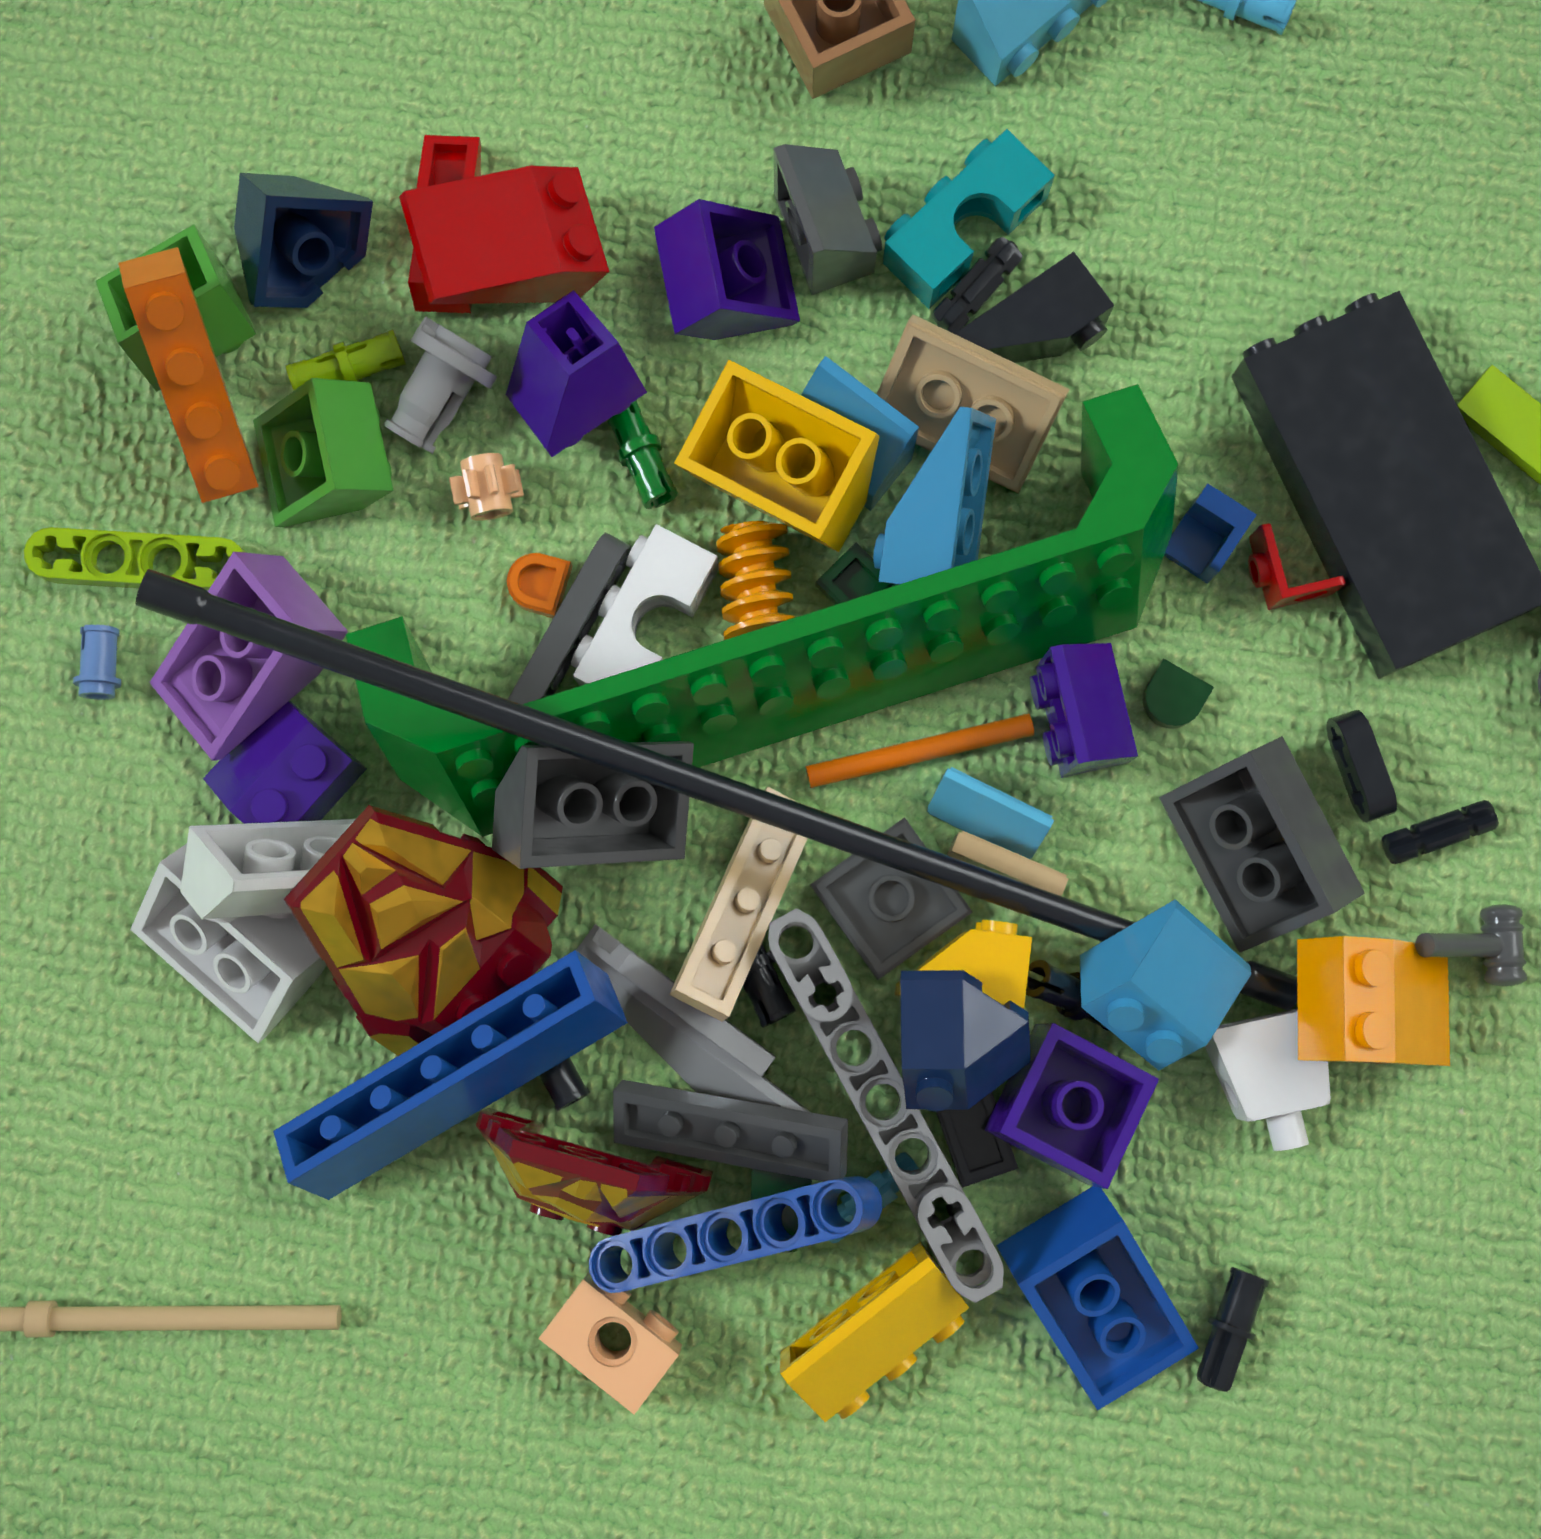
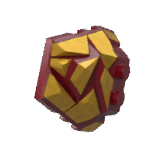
M368 805L284 898V901L316 953L326 963L334 977L333 981L342 995L348 999L357 1014L356 1018L369 1037L399 1056L533 976L551 956L552 942L547 927L558 916L563 886L543 868L519 869L493 851L492 847L485 846L477 837L462 834L461 838L439 832L433 824Z
M487 1108L481 1110L478 1116L476 1127L493 1150L517 1198L531 1203L530 1212L556 1220H564L565 1217L569 1220L587 1224V1228L603 1234L619 1235L622 1234L623 1228L634 1231L650 1220L705 1193L711 1182L713 1171L661 1156H656L648 1165L543 1135L544 1123L499 1110Z

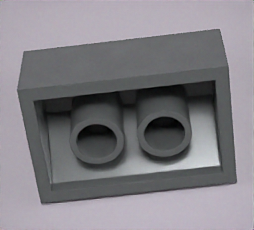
M1283 736L1159 797L1239 953L1329 916L1365 894Z
M630 742L692 765L694 743ZM522 745L495 791L492 850L519 869L685 859L690 797L544 745Z

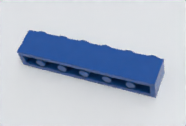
M574 950L277 1128L273 1133L287 1182L330 1200L624 1026L628 1022L608 974Z

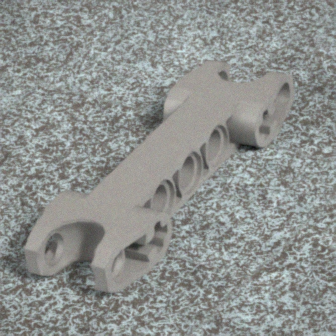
M797 908L770 922L768 939L772 955L949 1282L960 1295L974 1303L1002 1289L1004 1270L1001 1258L971 1202L962 1190L919 1109H906L903 1079L857 997L845 970L821 927L810 915ZM793 926L806 929L813 939L811 952L799 959L786 956L779 946V938L782 932ZM818 984H831L835 988L837 994L833 998L834 1003L824 1006L818 1005L814 1001L813 993ZM850 1030L861 1031L866 1035L870 1043V1052L867 1058L862 1063L856 1065L842 1062L836 1051L837 1041L840 1036ZM879 1084L893 1086L899 1097L895 1112L884 1118L871 1115L867 1111L865 1104L869 1090ZM909 1138L922 1140L928 1150L924 1165L913 1171L898 1167L895 1161V1151L898 1145ZM939 1197H942L948 1203L946 1208L950 1217L943 1221H940L934 1214L935 1209L932 1204ZM969 1250L982 1251L983 1262L976 1272L968 1275L956 1272V1262L959 1256Z

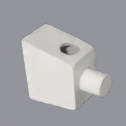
M1298 1008L1219 1025L1205 1048L1236 1119L1249 1122L1266 1118L1273 1151L1289 1150L1308 1145L1309 1141L1301 1111L1330 1104L1328 1062L1298 1060Z

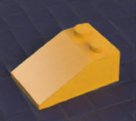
M1355 936L1297 939L1298 1060L1450 1066L1448 957H1422L1416 951L1415 943L1396 939Z

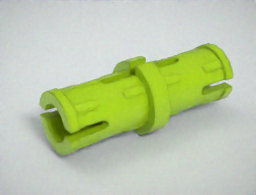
M392 329L373 338L345 346L343 341L333 344L332 351L307 360L287 364L285 368L292 388L296 390L311 378L358 381L372 374L406 365L395 332Z

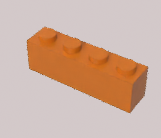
M176 247L119 262L125 294L201 502L205 503L259 487L249 452L179 248Z

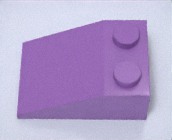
M233 551L208 590L212 595L339 640H343L346 636L345 634L348 633V630L284 556ZM187 623L151 679L150 684L209 758L215 761L223 759L314 680L323 668L203 625Z

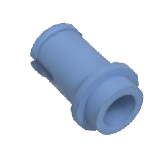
M85 625L80 627V674L73 677V684L79 687L78 695L87 699L115 698V689L121 687V679L116 678L119 629L107 625Z

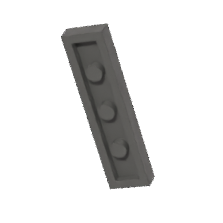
M621 1080L613 1090L614 1143L823 1182L844 1178L847 1173L848 1119L627 1080Z

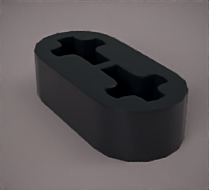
M1354 710L1329 718L1326 725L1328 740L1348 796L1358 817L1363 822L1368 823L1394 814L1397 811L1396 794L1373 730L1365 715L1360 710Z

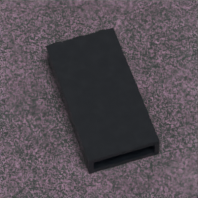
M1400 291L1381 299L1378 298L1376 293L1363 296L1344 309L1346 314L1331 321H1328L1325 315L1315 317L1297 327L1293 331L1294 337L1278 344L1274 338H1268L1254 344L1242 353L1244 359L1231 376L1329 578L1344 576L1346 585L1336 593L1378 679L1541 606V572Z

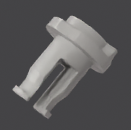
M425 316L410 340L423 348L425 352L400 394L398 408L391 420L386 419L383 425L407 441L433 454L436 449L433 445L436 438L450 424L475 380L491 389L497 376L485 369L492 356Z

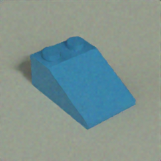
M959 407L886 521L885 534L880 533L876 539L873 561L874 567L880 569L879 582L903 584L978 560L996 418L974 408Z

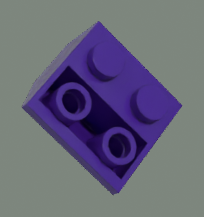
M573 290L526 322L505 395L549 455L553 457L565 448L578 443L584 435L612 416L625 411L631 403L646 394L647 391L619 342Z
M1062 644L1050 647L1035 667L1037 675L1030 676V688L1037 710L1045 708L1050 731L1043 732V743L1050 766L1058 764L1061 778L1128 764L1137 758L1138 753L1112 644Z

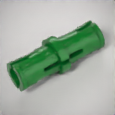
M636 400L625 411L612 416L607 421L620 448L616 452L622 466L628 467L631 476H633L644 507L652 509L655 505V508H658L674 500L678 492L662 461L663 459L659 452L662 450L660 440L657 435L651 434Z

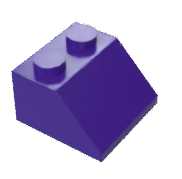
M698 199L654 227L674 334L719 340L793 326L800 322L779 216Z
M289 700L223 759L219 760L203 780L226 808L244 824L318 821L324 818L367 768Z

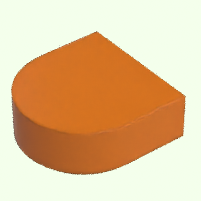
M541 553L526 554L518 558L509 569L507 575L508 591L515 603L522 609L554 618L561 606L573 565L570 561Z

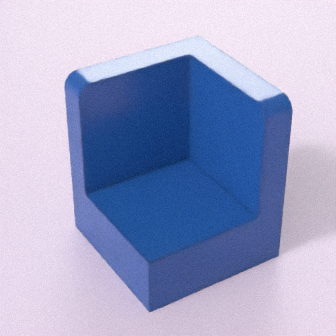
M1207 483L1172 533L1164 556L1208 584L1219 573L1257 514Z

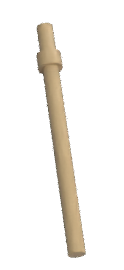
M55 1300L29 1301L26 1307H0V1332L23 1331L27 1338L53 1337L56 1331L339 1330L341 1325L340 1305L59 1307Z

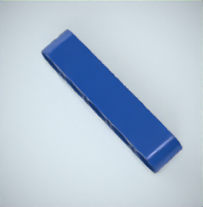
M861 1176L838 1178L605 1238L592 1249L589 1258V1272L594 1283L600 1289L609 1293H620L853 1235L872 1228L880 1219L883 1209L882 1197L878 1188L870 1180ZM843 1190L853 1197L856 1204V1213L851 1222L841 1217L837 1209V1200ZM786 1205L790 1206L798 1217V1229L794 1236L790 1235L782 1225L781 1215ZM731 1220L739 1226L742 1232V1241L738 1250L729 1243L727 1238V1227ZM677 1234L684 1240L687 1254L683 1263L679 1261L673 1251V1242ZM623 1249L629 1253L632 1259L630 1275H627L621 1266L620 1256Z

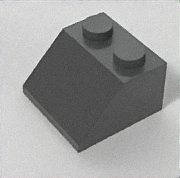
M789 144L774 147V196L811 295L874 274L877 252L882 251V242L874 219L871 217L864 220L858 201L863 200V193L855 169L853 167L845 169L838 150Z

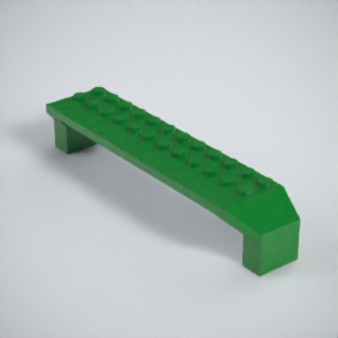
M1138 384L1082 401L1081 475L1093 499L1076 529L522 705L629 743L692 742L694 743L692 765L702 767L1043 658L1049 648L1053 646L1087 644L1137 628L1172 536L1178 462ZM403 616L345 634L346 640L350 644L432 672ZM355 679L364 722L399 779L482 837L493 834L496 789L522 745L541 744Z

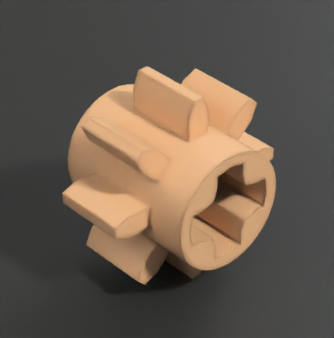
M484 453L467 457L460 462L462 476L449 478L454 505H458L460 510L469 508L471 519L476 521L492 520L511 514L513 512L511 498L524 496L519 469H515V464L504 466L503 456L499 453Z

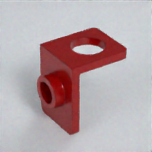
M1271 524L1260 525L1249 536L1253 553L1249 555L1248 559L1250 576L1256 588L1262 587L1268 610L1327 597L1346 585L1344 576L1288 588Z

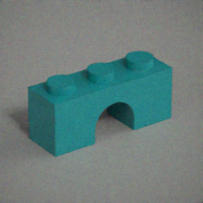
M1008 129L993 142L988 138L982 140L969 153L964 162L966 167L952 180L948 176L940 179L927 193L924 199L926 205L913 217L908 213L902 215L891 225L884 236L886 242L883 264L928 309L953 288L970 269L974 251L957 234L955 225L959 221L970 216L987 217L1009 235L1048 198L1055 175Z

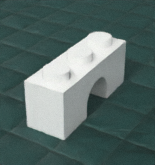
M657 524L648 538L643 535L639 536L628 555L626 566L632 569L622 587L613 585L601 604L599 616L603 617L604 620L594 638L586 635L574 653L571 665L577 668L573 677L578 685H585L663 660L661 656L644 648L636 640V629L639 621L648 611L658 607L675 608L693 618L719 570L717 555Z

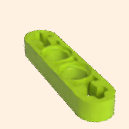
M50 527L38 530L27 540L24 548V560L28 568L46 581L57 584L139 588L148 569L153 570V561L158 552L165 548L178 549L181 555L180 568L171 577L200 586L208 591L219 574L208 567H197L194 550L198 549L196 556L203 562L214 563L222 561L223 553H227V556L230 557L233 551H246L234 541L222 537ZM55 544H57L58 547L70 554H80L81 564L73 559H56L52 568L51 564L43 560L44 552H53ZM108 545H120L125 555L123 565L113 573H101L97 567V557L100 551Z

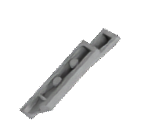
M595 924L576 951L608 974L628 1024L696 1093L810 1112L809 1109L763 1076L775 1059V1055L727 1020L721 1022L670 996L669 994L675 983L673 980Z

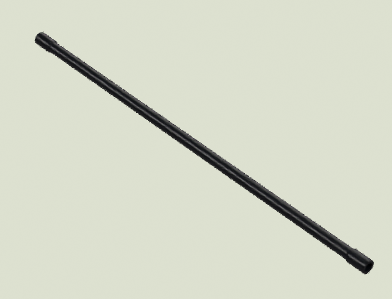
M152 569L146 571L141 581L135 602L139 607L188 624H199L1086 937L1103 942L1135 923L212 595L200 586ZM1246 961L1251 967V976L1240 992L1242 995L1285 1010H1290L1297 1003V976L1255 961Z

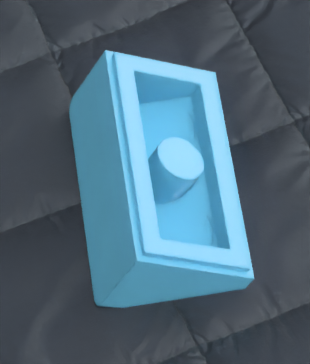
M953 767L951 769L948 768L943 774L927 807V812L930 815L1028 859L1033 857L1054 822L1053 816Z

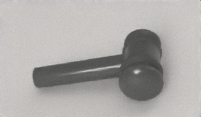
M1498 904L1482 909L1480 917L1484 921V925L1481 926L1480 930L1483 933H1422L1416 939V951L1422 957H1484L1483 965L1487 967L1484 980L1491 985L1502 987L1515 986L1527 980V974L1523 970V966L1527 963L1524 959L1522 931L1524 926L1520 923L1523 911L1517 906Z

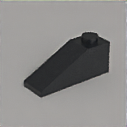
M1073 251L957 331L955 335L1014 363L1063 355L1074 346H1077L1082 351L1097 342L1108 330L1105 325L1114 304Z

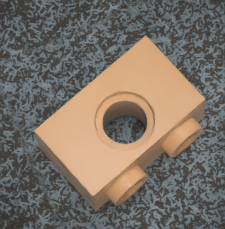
M588 1272L538 1339L635 1415L679 1356L682 1344L674 1339L679 1332L659 1313L650 1310L645 1316L627 1301L631 1296L629 1291L609 1293L600 1289L594 1283L590 1272ZM610 1322L622 1324L630 1333L631 1345L622 1351H612L606 1348L600 1340V1327Z

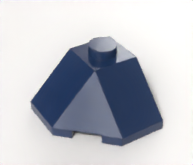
M240 173L234 230L250 304L254 307L308 308L323 294L320 288L341 269L345 267L349 271L366 256L373 201L368 197L295 176Z
M964 970L901 971V1056L906 1109H926L929 1111L968 1110L1031 1062L1029 1012L1012 1001L1002 1005L983 993L982 982Z

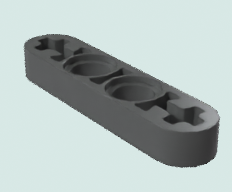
M606 532L599 538L508 700L525 704L555 694L571 666V661L582 639L589 634L599 616V610L606 594L613 585L617 584L626 567L628 555L632 549L631 545Z

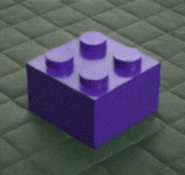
M1055 1023L1035 1024L1030 1034L1031 1062L1008 1079L984 1131L1089 1186L1108 1189L1159 1079Z

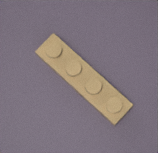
M767 787L764 790L776 794L778 796L793 800L770 787ZM751 818L749 819L671 989L670 996L721 1022L730 1016L808 838Z

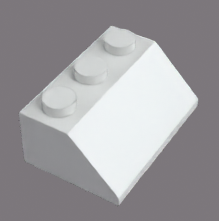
M356 819L189 826L180 892L201 920L206 919L217 923H227L236 920L237 917L258 915L278 919L289 918L293 914L284 898Z
M186 843L160 861L130 930L253 1040L260 1043L322 974L326 963L316 953L294 915L283 919L271 918L265 915L237 917L236 920L227 923H217L206 919L201 920L180 892Z

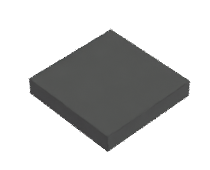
M905 817L883 832L926 848ZM854 854L810 884V887L877 980L972 913V910L958 891Z

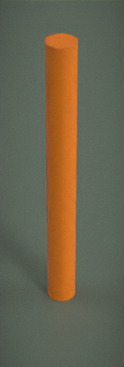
M1028 713L807 765L805 768L810 788L1034 736V726Z

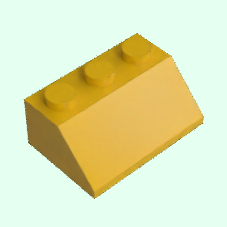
M728 360L674 464L704 483L839 553L867 501L880 436L876 432Z
M919 1242L781 1351L780 1374L787 1384L824 1422H827L837 1413L841 1419H845L868 1401L870 1395L866 1390L884 1375L889 1381H893L905 1373L917 1361V1357L913 1352L928 1340L933 1338L936 1343H940L954 1334L964 1324L965 1320L961 1314L969 1309V1306L964 1298L953 1288L945 1273L922 1243Z

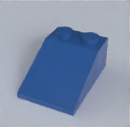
M1090 1187L996 1245L1020 1289L1097 1411L1199 1349L1124 1220L1102 1188Z

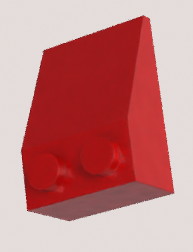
M530 165L406 190L399 196L430 304L555 303L573 290L581 298L610 272L578 167Z

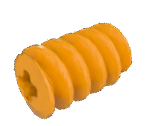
M747 521L730 524L721 528V533L725 535L716 541L717 552L727 557L718 563L719 574L730 580L725 581L720 586V593L724 599L733 601L722 608V617L727 622L735 624L724 631V640L795 618L793 615L778 612V606L793 601V593L776 590L777 583L791 578V571L774 567V561L789 556V548L772 544V539L787 534V525L765 521Z

